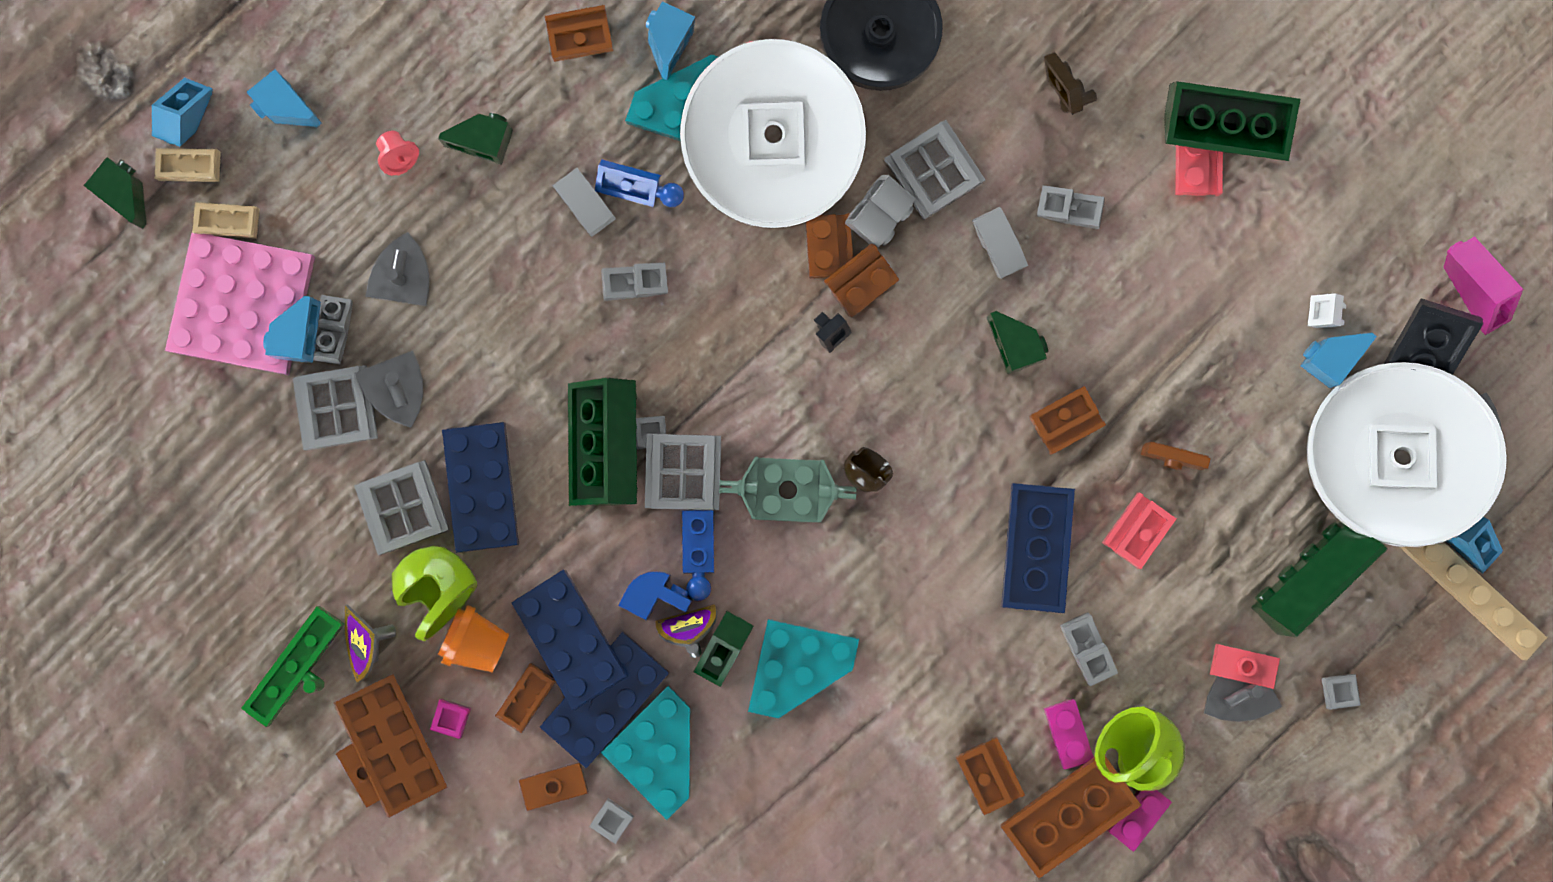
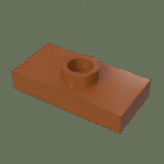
M1153 441L1143 444L1141 455L1164 461L1163 466L1176 470H1182L1183 466L1197 470L1208 469L1211 460L1209 456Z
M530 663L495 717L519 733H523L556 683L554 677L533 663Z
M353 743L338 751L336 755L366 808L379 801Z
M579 762L519 780L527 811L588 794L589 792L582 765Z

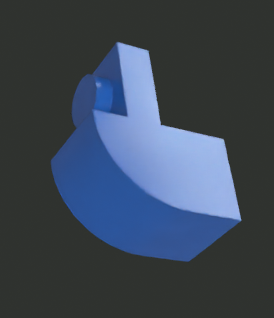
M648 572L638 576L629 584L618 606L647 620L659 599L684 612L688 611L693 600L687 597L689 592L675 584H672L671 588L666 586L671 577L670 574L665 572Z

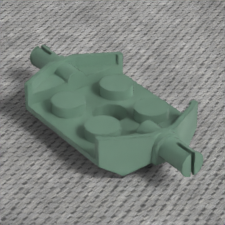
M758 457L754 458L742 480H720V486H732V488L719 487V493H735L738 496H742L753 520L821 523L831 504L837 498L856 500V494L844 492H857L855 487L838 486V484H835L824 460ZM789 481L795 484L797 488L795 497L784 499L780 496L779 487L782 483Z

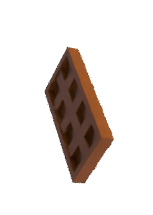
M393 674L333 703L388 818L447 788L446 782Z

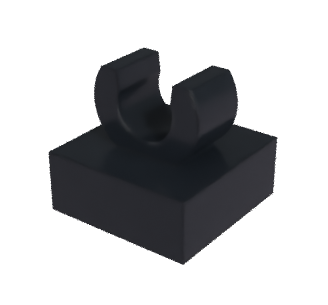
M821 312L814 319L819 329L816 336L829 353L852 333L847 321L839 313L830 319L824 312Z

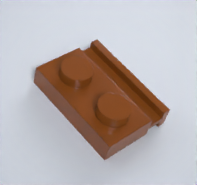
M605 5L545 16L554 62L613 51Z
M850 213L845 215H819L806 221L809 279L827 278L853 258L851 228L845 224Z
M872 243L824 280V283L830 288L832 294L850 317L855 316L900 280L877 250L876 245Z
M1085 386L1029 416L1050 455L1106 426Z
M997 737L955 756L983 815H987L1011 803L1013 800L1025 796Z

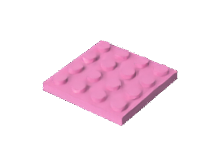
M191 233L165 351L289 375L292 361L275 359L265 355L266 350L264 349L263 340L265 333L269 331V324L302 297L307 296L315 256L209 234Z

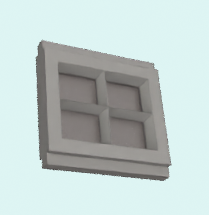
M947 120L938 123L884 158L900 185L916 198L913 204L923 220L985 182V178Z
M366 365L293 377L304 451L378 438L374 407L368 402L354 374L367 368Z
M647 434L645 508L719 510L721 436Z
M425 460L354 485L379 556L450 530Z

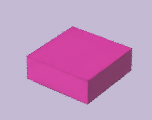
M440 699L430 730L461 739L471 708Z

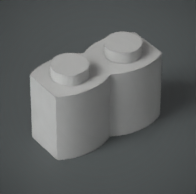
M881 175L870 187L863 200L851 212L845 224L868 244L872 243L876 247H879L881 244L884 246L893 238L895 234L893 229L896 224L910 216L913 211L912 204L916 198L891 176Z

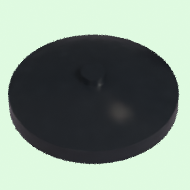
M827 0L820 21V39L825 56L845 73L852 84L864 89L877 91L904 87L923 75L937 55L943 31L942 16L936 0Z

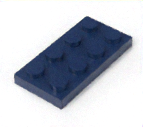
M499 422L442 430L455 552L460 553L519 545L506 424Z
M1011 484L1001 607L1065 613L1075 489Z
M563 569L511 602L572 710L580 708L628 677L566 570Z
M624 631L610 646L628 677L576 710H572L566 698H564L540 726L545 733L585 768L593 762L670 673Z

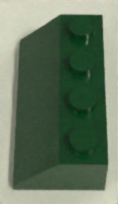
M1176 81L1170 83L1164 113L1165 144L1289 161L1301 99Z
M601 378L568 383L569 506L637 504L636 380Z
M1334 522L1322 532L1323 538L1316 545L1312 543L1300 553L1299 556L1302 559L1296 565H1289L1277 576L1279 581L1272 588L1270 586L1264 588L1255 597L1257 602L1251 608L1277 635L1298 637L1388 548L1373 537L1353 531L1342 522L1338 524Z

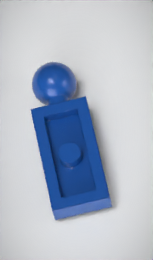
M602 159L598 165L595 185L596 192L654 207L657 198H660L661 202L667 207H676L684 199L683 189L678 184L667 183L664 186L659 185L661 175Z
M682 511L683 574H692V578L687 583L686 591L689 592L688 596L691 599L702 601L711 592V584L705 578V573H714V511Z

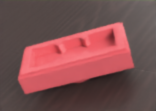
M1216 644L1210 675L1274 689L1280 658Z

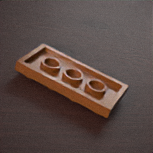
M1105 756V765L1108 770L1113 774H1118ZM1094 757L1004 821L1000 826L1038 879H1040L1142 805L1125 782H1113L1104 777L1098 769Z

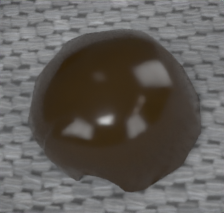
M862 447L857 452L853 450L844 462V471L847 479L855 488L863 492H877L893 477L892 467L887 460L877 452L866 447Z

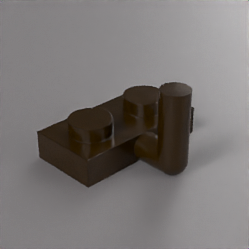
M1056 52L1044 56L1047 80L1058 94L1060 108L1063 112H1070L1073 115L1083 111V106L1097 101L1095 91L1092 89L1085 92L1081 80H1075L1069 64L1066 61L1062 62Z

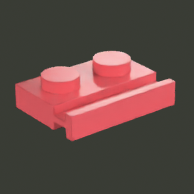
M1176 146L1175 195L1220 196L1223 193V152Z
M1139 492L1132 499L1102 543L1137 569H1142L1177 518Z

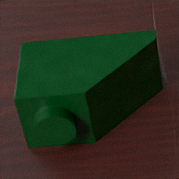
M489 113V116L477 114L441 132L438 139L444 147L502 165L513 130L509 123L506 122L507 119L495 113Z
M106 157L83 186L130 223L144 229L147 222L143 183L133 176L136 170L125 161L120 159L116 163Z
M998 311L991 312L986 317L1007 374L1042 363L1047 359L1046 353L1049 350L1043 335H1038L1036 329Z
M726 611L693 672L721 687L754 625Z

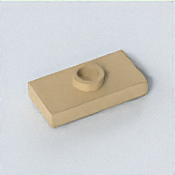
M156 148L155 179L158 181L219 182L221 152L218 149Z
M195 202L192 233L257 239L260 209L256 206Z

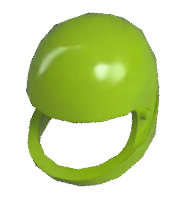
M429 546L416 549L403 558L392 573V591L397 605L407 606L420 602L429 610V613L415 634V637L421 641H427L438 633L455 616L458 608L461 609L466 604L477 587V581L469 567L458 555L445 547Z
M1143 706L1132 707L1117 714L1105 725L1097 739L1094 756L1098 769L1108 780L1120 783L1126 782L1127 785L1138 791H1153L1168 786L1178 777L1185 762V744L1177 727L1162 713ZM1113 748L1117 751L1121 774H1113L1106 767L1105 754L1108 749Z

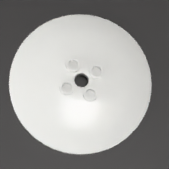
M766 39L745 43L727 51L702 72L690 90L685 102L681 119L680 139L688 172L699 191L712 205L740 222L759 227L779 228L809 221L827 211L841 199L854 181L860 168L865 149L866 127L862 105L852 83L832 60L804 44L788 40ZM770 125H777L782 130V138L776 143L769 142L765 137V130Z
M1417 363L1381 364L1364 369L1345 379L1328 394L1320 405L1308 435L1307 460L1310 475L1320 498L1327 508L1353 531L1373 537L1381 543L1392 546H1429L1445 542L1467 531L1494 504L1501 490L1506 471L1507 456L1503 433L1498 420L1485 400L1473 388L1454 375ZM1397 450L1408 452L1411 457L1410 463L1407 465L1397 463L1394 459V452Z

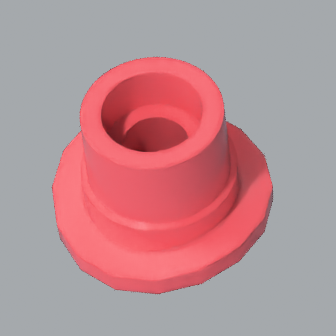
M387 131L376 141V146L380 151L378 165L385 174L398 176L406 173L418 159V146L414 142L404 141L397 131Z

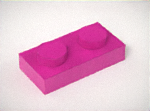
M1074 699L1043 708L1063 769L1066 770L1087 763L1094 758Z
M1137 790L1134 795L1142 806L1107 830L1133 852L1172 803L1158 790Z

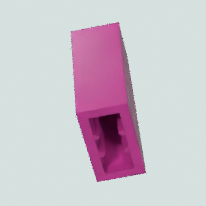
M1475 236L1464 243L1459 241L1452 245L1447 251L1443 268L1470 313L1482 317L1484 324L1480 330L1484 335H1487L1512 320L1524 289Z

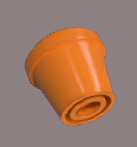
M467 605L465 610L458 608L438 652V655L443 657L441 663L447 666L455 664L493 673L506 645L509 633L475 612L476 608Z

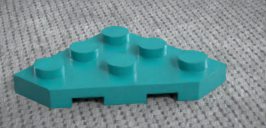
M710 55L671 74L668 80L661 79L636 91L625 120L626 124L681 142L682 113L690 90L702 72L718 56Z
M768 619L748 712L780 718L853 670L859 639Z
M669 685L601 752L666 820L690 797L691 707Z

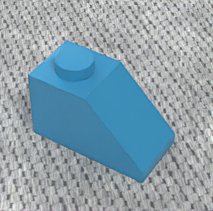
M662 1L657 12L651 11L646 22V28H649L648 42L661 77L668 80L694 33L695 16Z
M276 69L247 91V94L253 99L250 106L262 119L267 116L275 124L318 127L322 124Z
M183 78L152 104V136L179 147L196 133L211 98L212 88Z
M304 296L269 324V331L265 333L263 340L264 349L266 350L265 355L275 359L313 363L321 302L310 296Z
M1373 333L1331 337L1318 343L1314 341L1305 350L1303 356L1306 359L1300 366L1328 388L1339 386L1377 336Z
M1482 517L1467 531L1446 541L1481 573H1484L1503 552L1490 520Z

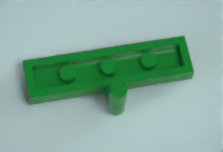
M317 606L241 709L259 723L268 727L302 682H304L303 690L306 693L322 690L325 686L324 681L311 672V669L345 624L321 606Z

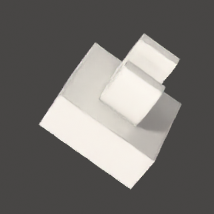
M1336 293L1311 296L1308 326L1324 328L1344 325L1345 321L1341 320L1342 310L1346 309V304L1343 302L1344 296Z

